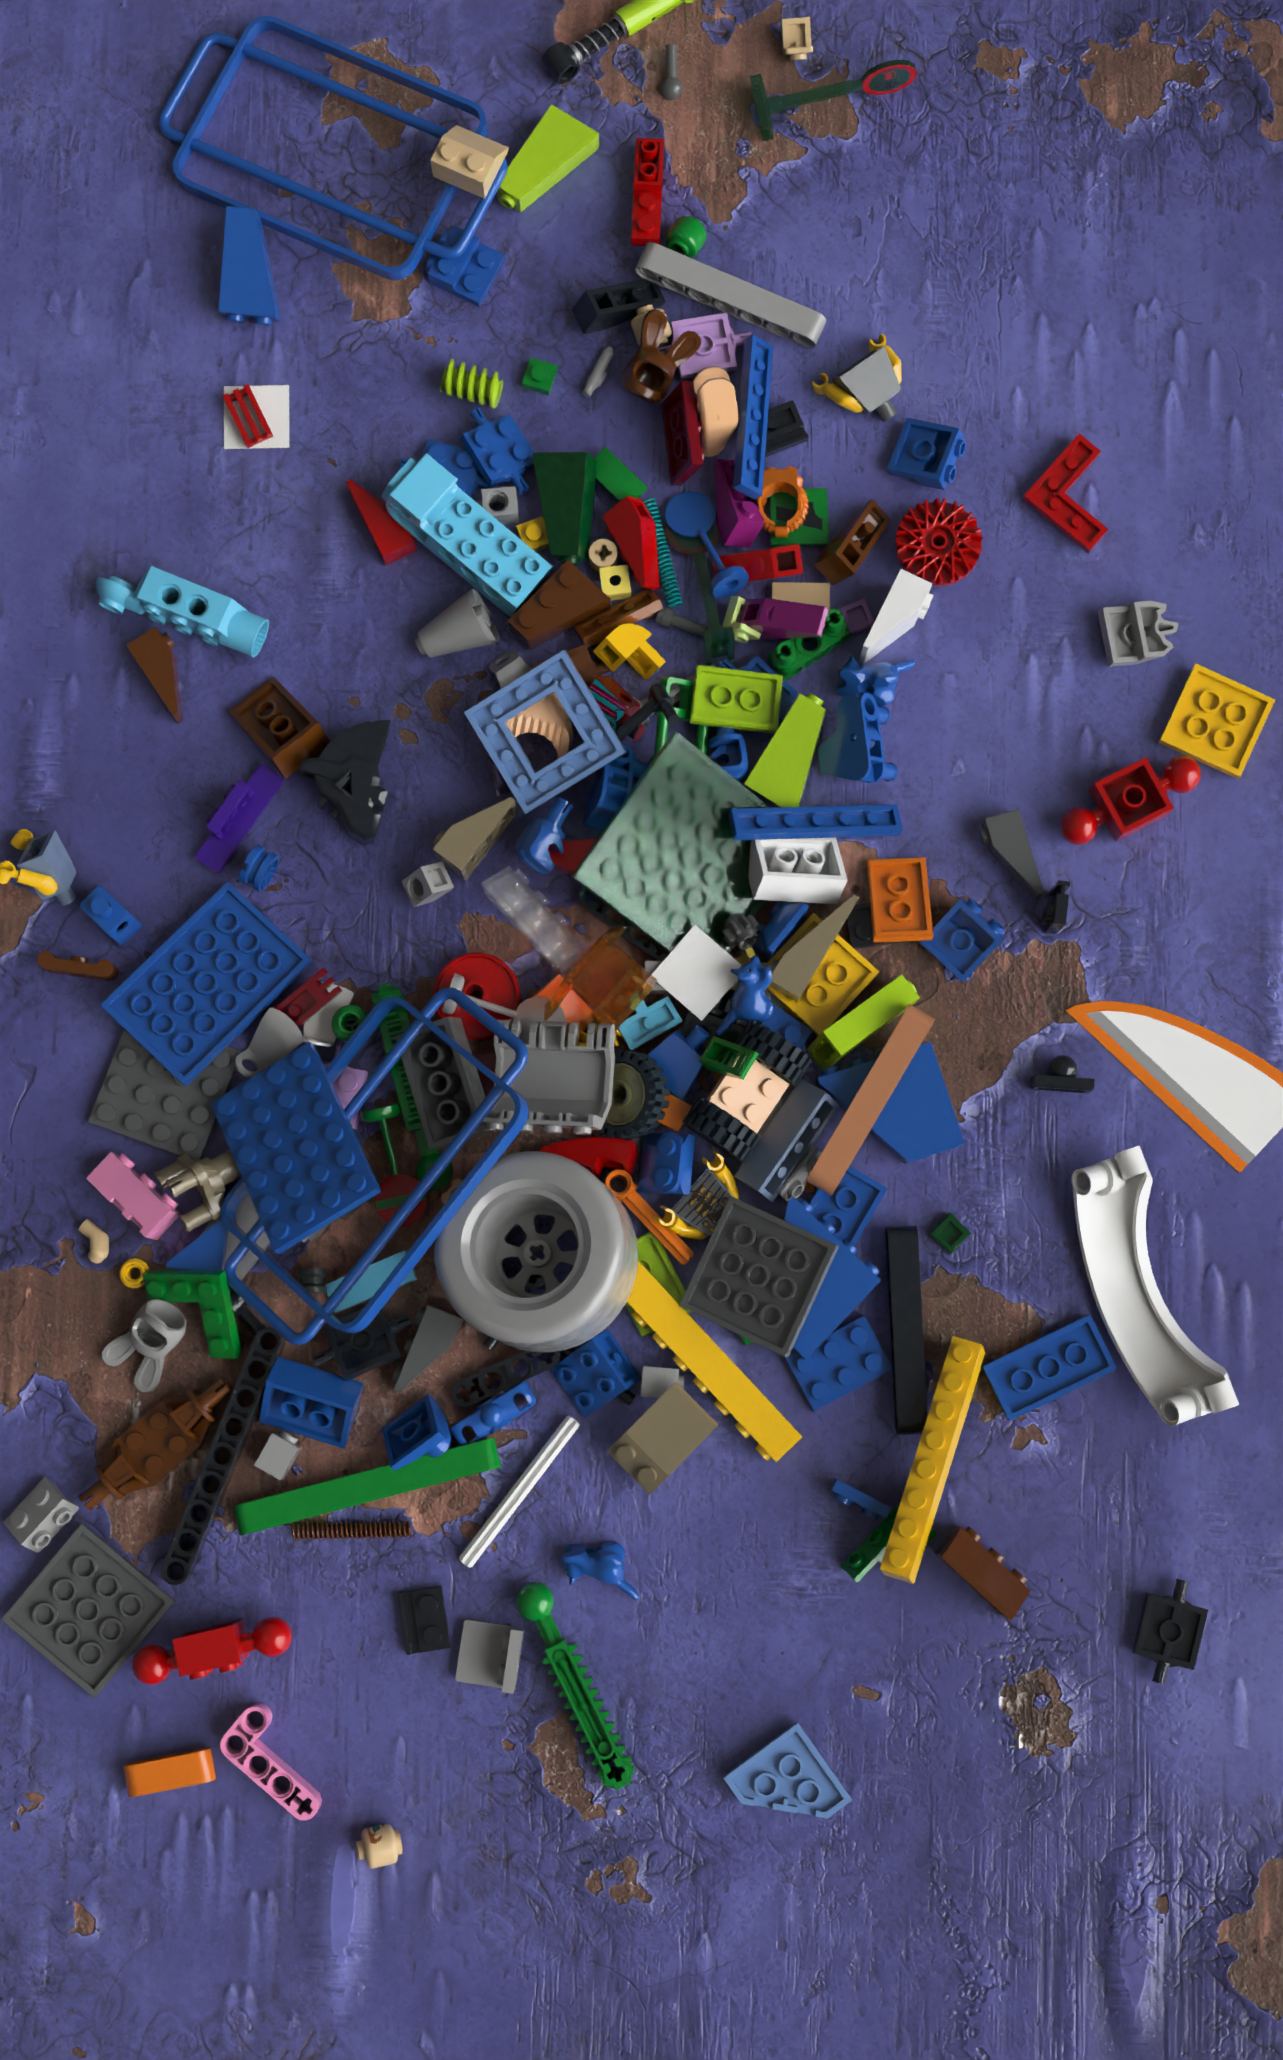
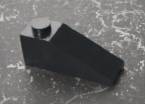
M643 279L585 290L572 308V312L583 334L607 330L638 315L636 310L652 304L655 309L664 305L666 301L657 284Z

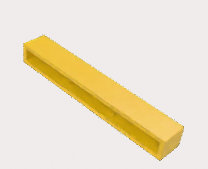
M638 1261L635 1282L627 1300L629 1305L635 1310L631 1314L642 1327L648 1324L656 1332L651 1337L663 1350L669 1346L676 1354L672 1358L674 1362L684 1372L689 1368L696 1375L693 1382L704 1394L710 1391L717 1398L714 1405L725 1416L731 1413L738 1422L734 1426L746 1439L751 1435L759 1443L755 1449L767 1461L772 1457L777 1462L802 1438L800 1433Z
M955 1336L952 1337L880 1566V1570L886 1576L911 1584L915 1583L985 1357V1350L982 1344Z

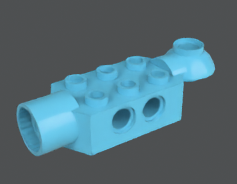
M153 566L146 568L135 592L133 585L118 577L109 576L108 579L101 577L96 579L97 592L100 597L98 604L113 613L121 615L124 609L140 615L145 612L149 615L148 618L158 624L165 625V622L175 625L177 631L185 635L191 636L192 633L202 636L201 639L212 646L217 647L218 644H221L251 657L257 656L266 639L269 628L268 619L249 612L230 597Z

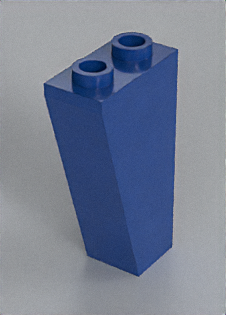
M226 206L218 312L226 316V321L243 323L244 318L255 319V324L271 326L272 321L280 322V312L260 214L256 209Z

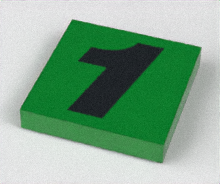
M827 488L804 489L809 506L805 521H802L803 524L797 530L794 529V532H789L788 538H776L774 533H770L771 547L798 543L800 547H826L829 544ZM785 492L775 493L769 497L770 520L774 521L776 526H787V521L798 510L796 497Z

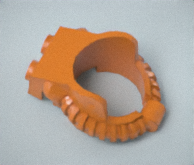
M787 466L784 469L769 467L764 470L762 496L756 498L764 522L762 528L771 534L774 533L776 538H788V533L794 532V529L797 530L803 524L802 521H805V516L808 513L807 494L802 488L803 479L798 475V469L792 466ZM775 493H789L796 497L798 502V510L787 521V526H776L775 522L770 520L764 513L767 498Z

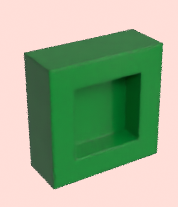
M530 357L522 381V388L550 395L558 371V365Z

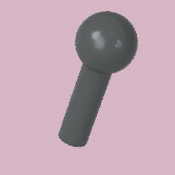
M667 44L666 79L661 84V94L665 99L672 101L682 95L683 86L680 80L677 79V45Z

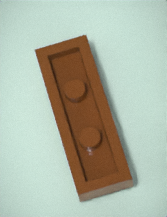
M646 589L574 626V629L579 639L588 648L592 645L600 644L618 626L627 623L634 624L642 619L650 618L657 611L663 609V606L653 590Z

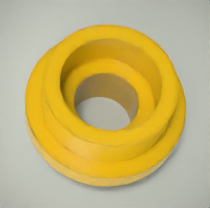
M133 1258L127 1260L120 1268L119 1274L122 1283L134 1289L143 1287L144 1280L142 1274L149 1269V1266L141 1259ZM134 1268L140 1270V1276L137 1279L131 1277V1271Z

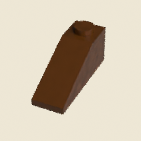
M873 499L869 500L826 546L814 566L832 585L854 575L891 519Z
M155 626L126 646L175 720L179 723L183 720L178 668L176 656L171 650L176 646L167 632L160 634Z

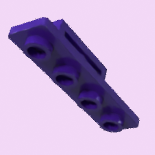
M260 764L247 783L239 780L236 785L232 784L224 795L225 801L219 809L215 808L210 813L206 828L211 834L197 852L195 858L214 872L220 873L285 781L284 778L266 765Z

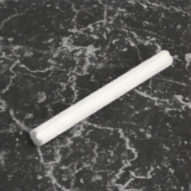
M569 1415L565 1417L459 1556V1560L464 1565L471 1568L578 1429L580 1424L577 1420Z

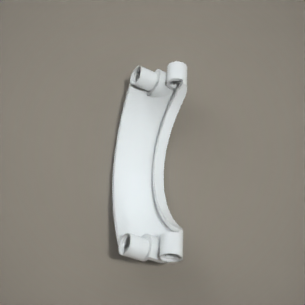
M1140 1146L1115 1154L1113 1158L1075 1170L1071 1179L1075 1217L1082 1257L1090 1287L1102 1320L1118 1353L1148 1401L1160 1415L1162 1421L1169 1426H1175L1211 1412L1214 1414L1238 1406L1239 1402L1225 1368L1204 1354L1180 1329L1166 1307L1156 1285L1146 1243V1210L1153 1181Z

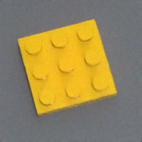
M1195 663L1158 743L1239 779L1275 699Z
M813 913L764 967H770L774 959L780 961L783 954L823 920ZM837 935L798 1002L793 1001L770 986L766 990L819 1036L832 1025L878 975L879 971L842 937Z

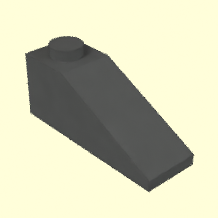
M1019 809L985 818L981 824L982 828H979L982 844L988 846L991 855L1034 900L1040 898L1044 894V890Z

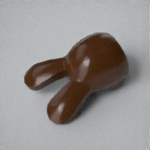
M655 309L648 311L643 319L640 348L626 365L621 375V384L636 396L650 403L658 404L667 395L676 368L692 357L702 343L698 333L686 331L679 336L666 354L659 351L658 346L666 328L667 319L660 310Z

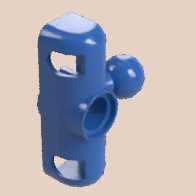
M523 1381L503 1395H496L474 1409L476 1412L449 1429L460 1446L478 1442L531 1409L536 1403V1397L527 1382ZM517 1393L523 1394L528 1401V1404L521 1409L518 1408L514 1401V1395ZM471 1426L477 1436L468 1441L463 1433V1427Z

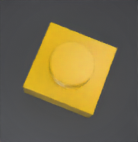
M543 516L516 526L520 539L535 552L549 547Z

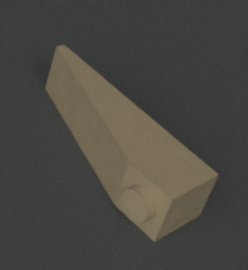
M854 894L783 954L780 961L774 959L770 965L772 980L768 986L798 1002L859 897Z

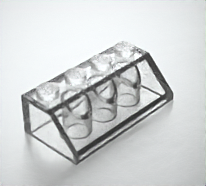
M508 866L484 880L481 885L485 896L564 979L589 957V951L586 949L589 946L587 941L579 933L573 935L566 928L569 922L558 911L553 914L547 907L550 902L539 890L534 893L527 886L530 881L522 871L517 869L514 872Z

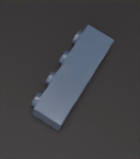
M801 1079L791 1091L790 1096L779 1112L774 1116L764 1134L760 1137V1141L746 1162L741 1164L734 1177L748 1189L773 1203L778 1196L777 1192L794 1173L839 1107V1104L825 1091Z

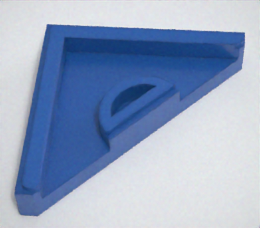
M222 1219L166 1263V1267L185 1270H223L228 1229L222 1222Z

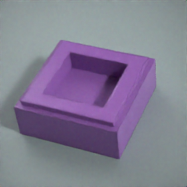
M865 598L838 608L847 623V627L852 632V636L871 629L875 622Z

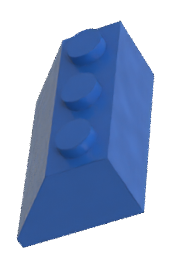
M277 1357L266 1380L259 1422L345 1449L358 1411L364 1383L352 1379L345 1381L342 1376Z

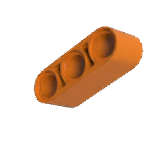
M211 1747L134 1761L123 1765L128 1797L202 1784L216 1779Z

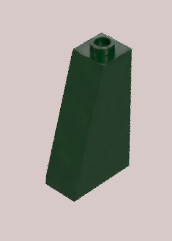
M588 452L533 453L534 468L551 555L561 561V565L567 560L574 566H578V562H588L597 460Z

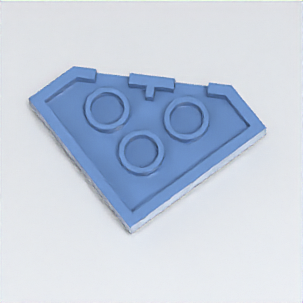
M795 1722L723 1776V1779L737 1799L744 1805H756L772 1808L773 1810L803 1813L828 1819L852 1801L850 1795L798 1722Z

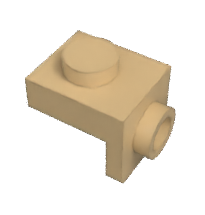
M810 17L781 19L783 56L790 55V61L807 59V54L813 53Z

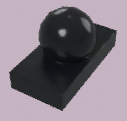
M1059 1055L1049 1063L1048 1072L1050 1076H1032L1030 1078V1088L1032 1090L1088 1094L1094 1090L1095 1079L1076 1078L1078 1070L1075 1061L1069 1056Z

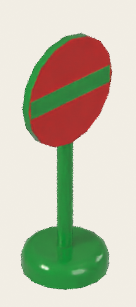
M400 1103L360 1112V1117L365 1123L379 1121L392 1176L386 1178L379 1185L381 1192L375 1195V1208L379 1216L386 1223L389 1222L419 1183L417 1178L408 1174H399L386 1119L401 1113ZM427 1193L400 1227L414 1224L424 1215L428 1205Z

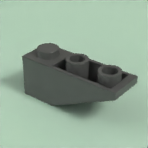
M427 1305L426 1310L420 1309L414 1326L419 1327L415 1338L409 1337L403 1354L407 1355L403 1367L397 1366L392 1378V1382L396 1384L395 1391L403 1392L453 1346L463 1318Z

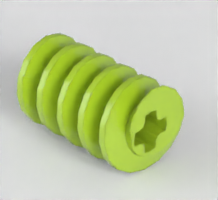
M451 358L443 372L440 392L446 388V394L452 396L457 391L459 399H463L468 395L469 402H474L478 398L480 405H485L489 401L490 407L495 409L502 394L504 380L499 381L498 371H494L491 378H489L487 368H483L480 375H478L476 365L474 364L468 372L463 361L458 368H455V360Z

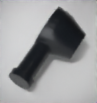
M228 1286L233 1311L253 1331L252 1334L256 1336L261 1329L266 1327L265 1324L256 1318L248 1309V1304Z

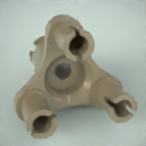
M230 1149L211 1160L208 1157L191 1159L187 1153H184L176 1158V1162L153 1173L159 1186L162 1189L168 1187L169 1191H172L171 1194L174 1198L195 1186L203 1198L202 1204L179 1216L188 1233L209 1220L215 1221L221 1218L225 1185L242 1177Z

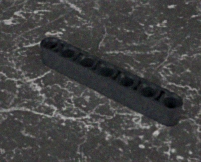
M917 1226L886 1227L885 1237L895 1429L897 1435L922 1434L928 1413Z

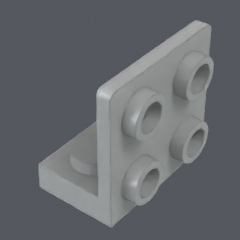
M466 1619L463 1623L455 1680L457 1682L502 1688L503 1693L514 1694L524 1627Z

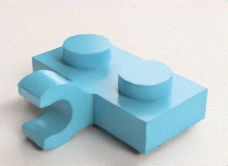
M635 990L627 995V999L636 1014L616 1026L630 1051H633L683 1021L668 996L647 1007L639 991Z

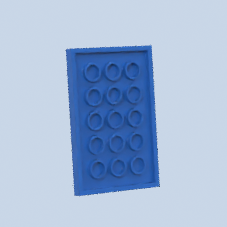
M227 882L100 1006L186 1088L312 963V960Z
M311 1042L304 1044L210 1103L274 1252L278 1254L284 1252L381 1192L315 1045Z

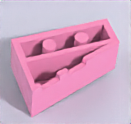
M110 1152L86 1179L109 1202L122 1211L121 1214L127 1220H132L141 1229L139 1232L144 1237L158 1240L181 1215L175 1209L179 1204L167 1193L161 1196L154 1189L157 1184L147 1174L143 1173L140 1176L132 1168L136 1164L124 1153L118 1156Z

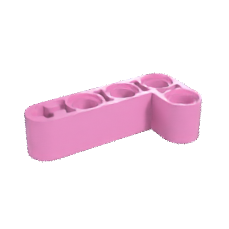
M264 1703L252 1704L240 1715L221 1739V1752L295 1818L304 1821L311 1819L321 1807L322 1798L320 1793L258 1739L270 1725L272 1712ZM252 1711H258L263 1715L264 1722L262 1726H255L250 1722L249 1715ZM231 1736L241 1737L244 1743L242 1750L232 1749L229 1743ZM254 1756H262L266 1760V1770L255 1769L252 1763ZM284 1776L288 1778L290 1789L286 1791L278 1789L275 1783L276 1777ZM298 1787V1788L300 1789V1791H299V1792L296 1794V1796L291 1800V1799L289 1798V1796H291L292 1793H293V1792L296 1790V1788ZM308 1797L312 1802L310 1807L304 1810L301 1804Z

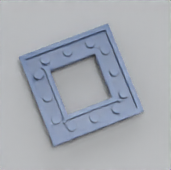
M562 650L464 712L525 814L626 753V750L566 650ZM555 692L585 743L536 772L506 722Z

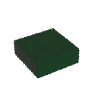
M948 1213L928 1235L951 1255L971 1232L951 1213Z

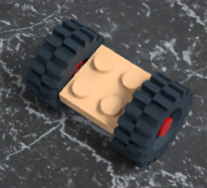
M754 1020L749 1021L735 1044L756 1051L759 1054L744 1080L722 1075L708 1098L698 1097L682 1121L686 1127L699 1137L742 1163L746 1162L761 1138L757 1135L758 1131L788 1086L795 1087L812 1063L811 1058L789 1040L784 1039L780 1034L773 1032L766 1026L764 1027L759 1022L756 1023Z

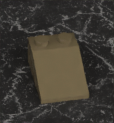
M509 797L451 825L447 831L442 830L433 841V845H435L433 851L437 861H442L447 869L466 881L517 816L516 801Z
M675 1381L607 1452L650 1495L719 1424Z

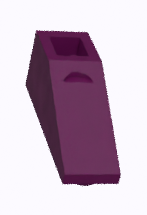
M717 458L714 462L717 524L724 545L750 548L764 525L756 499H752L733 488L735 460Z
M769 598L746 599L739 623H743L761 633V640L818 637L822 635L829 608Z

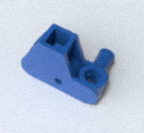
M868 692L859 695L847 694L843 696L837 706L839 729L817 748L821 774L866 783H877L881 779L886 781L895 780L898 775V768L894 763L885 762L880 725L887 724L890 720V710L885 706H877L875 698Z
M623 742L621 744L626 753L596 771V779L584 809L583 825L611 833L622 818L627 815L651 823L657 809L655 804L652 805L634 799L633 795H631L632 777L650 782L651 765L637 760L631 747Z

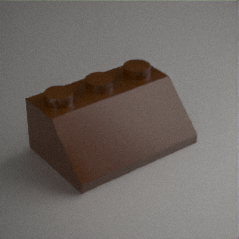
M957 1526L934 1553L1002 1616L1012 1621L1030 1593V1590L1025 1586L1028 1580L1015 1568L1011 1572L1002 1565L1005 1559L992 1547L987 1551L980 1545L979 1542L982 1538L972 1528L968 1526L964 1530L962 1527Z

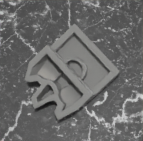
M1155 601L1133 602L1129 606L1105 607L1098 611L1108 667L1143 663L1165 656L1174 648L1173 644L1165 639V636L1177 632L1178 623L1164 620L1161 617V614L1166 611L1167 604Z

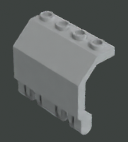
M497 1020L522 1040L523 1024L520 1020H513V1022L511 1020ZM540 1021L531 1022L529 1043L525 1044L528 1051L527 1063L510 1085L525 1099L529 1110L527 1121L520 1132H533V1127H544L543 1132L562 1133V1128L573 1129L574 1134L591 1135V1130L602 1129L612 1104L615 1064L614 1024L600 1023L598 1026L597 1023H589L586 1046H579L580 1026L577 1022H571L570 1025L569 1022L542 1021L541 1024ZM494 1034L496 1053L495 1074L501 1078L514 1062L516 1053ZM507 1092L503 1094L482 1121V1124L486 1125L485 1129L503 1131L504 1126L512 1119L515 1104Z

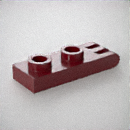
M322 968L277 1005L275 1009L286 1014L299 1028L342 992V989L338 986L330 993L327 989L335 981L330 977L321 983L320 979L328 973L325 968Z

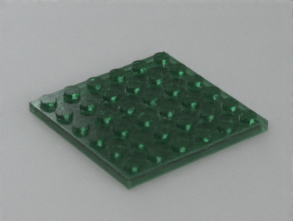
M673 732L571 877L669 953L696 925L729 954L732 948L724 939L725 935L722 932L726 929L724 926L726 920L736 913H742L745 918L750 914L754 917L765 900H754L748 876L751 840H733L728 814L731 809L770 807L681 734Z

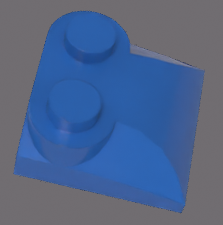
M779 901L769 913L772 919L766 926L762 923L759 925L758 928L761 930L757 933L759 938L753 945L763 958L769 961L781 949L806 917L809 906L806 903L793 904L788 901L784 904Z
M673 1132L642 1135L637 1192L690 1195L695 1135Z
M429 1394L382 1428L390 1467L394 1471L416 1461L425 1454L430 1457L442 1455L450 1446L451 1435L446 1416L437 1401Z

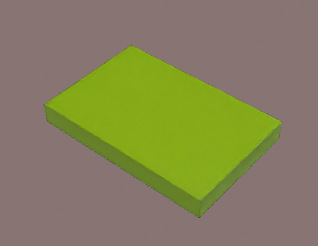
M696 665L690 723L775 734L778 730L783 675Z
M648 1232L637 1238L638 1261L680 1305L686 1291L662 1244L651 1232ZM626 1302L625 1305L631 1315L635 1310ZM683 1308L687 1313H690V1312H691V1311H689V1310ZM631 1315L642 1337L654 1331L648 1324L642 1327Z

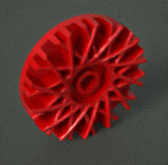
M935 498L934 502H928L926 499L923 504L918 503L913 510L910 508L907 515L905 514L901 523H899L895 537V552L901 567L905 571L933 583L932 586L951 585L965 578L975 567L982 550L981 542L983 535H980L981 528L978 529L977 518H972V512L968 514L964 510L965 506L963 504L958 507L956 501L953 504L947 503L946 498H943L942 502L939 501V498ZM934 542H939L942 546H936Z
M480 952L463 954L448 962L437 975L432 991L433 996L441 989L450 988L453 976L456 973L462 975L465 979L462 992L466 995L472 996L473 993L480 992L482 994L481 1000L515 1011L521 1004L519 984L511 968L501 959ZM444 1001L435 1012L439 1020L445 1017L461 1018L468 1041L491 1040L494 1037L493 1032L459 1005H457L453 1014L442 1013ZM482 1008L496 1020H508L510 1018L509 1016Z

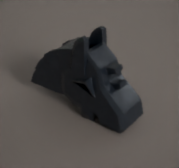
M391 720L368 721L357 724L349 729L345 728L333 741L328 743L319 758L307 759L299 765L300 776L315 782L321 796L318 808L322 810L326 804H330L334 808L330 817L336 819L339 816L349 838L363 846L374 843L381 816L378 812H383L387 800L388 791L379 786L380 775L378 766L390 730ZM350 782L351 795L345 790Z

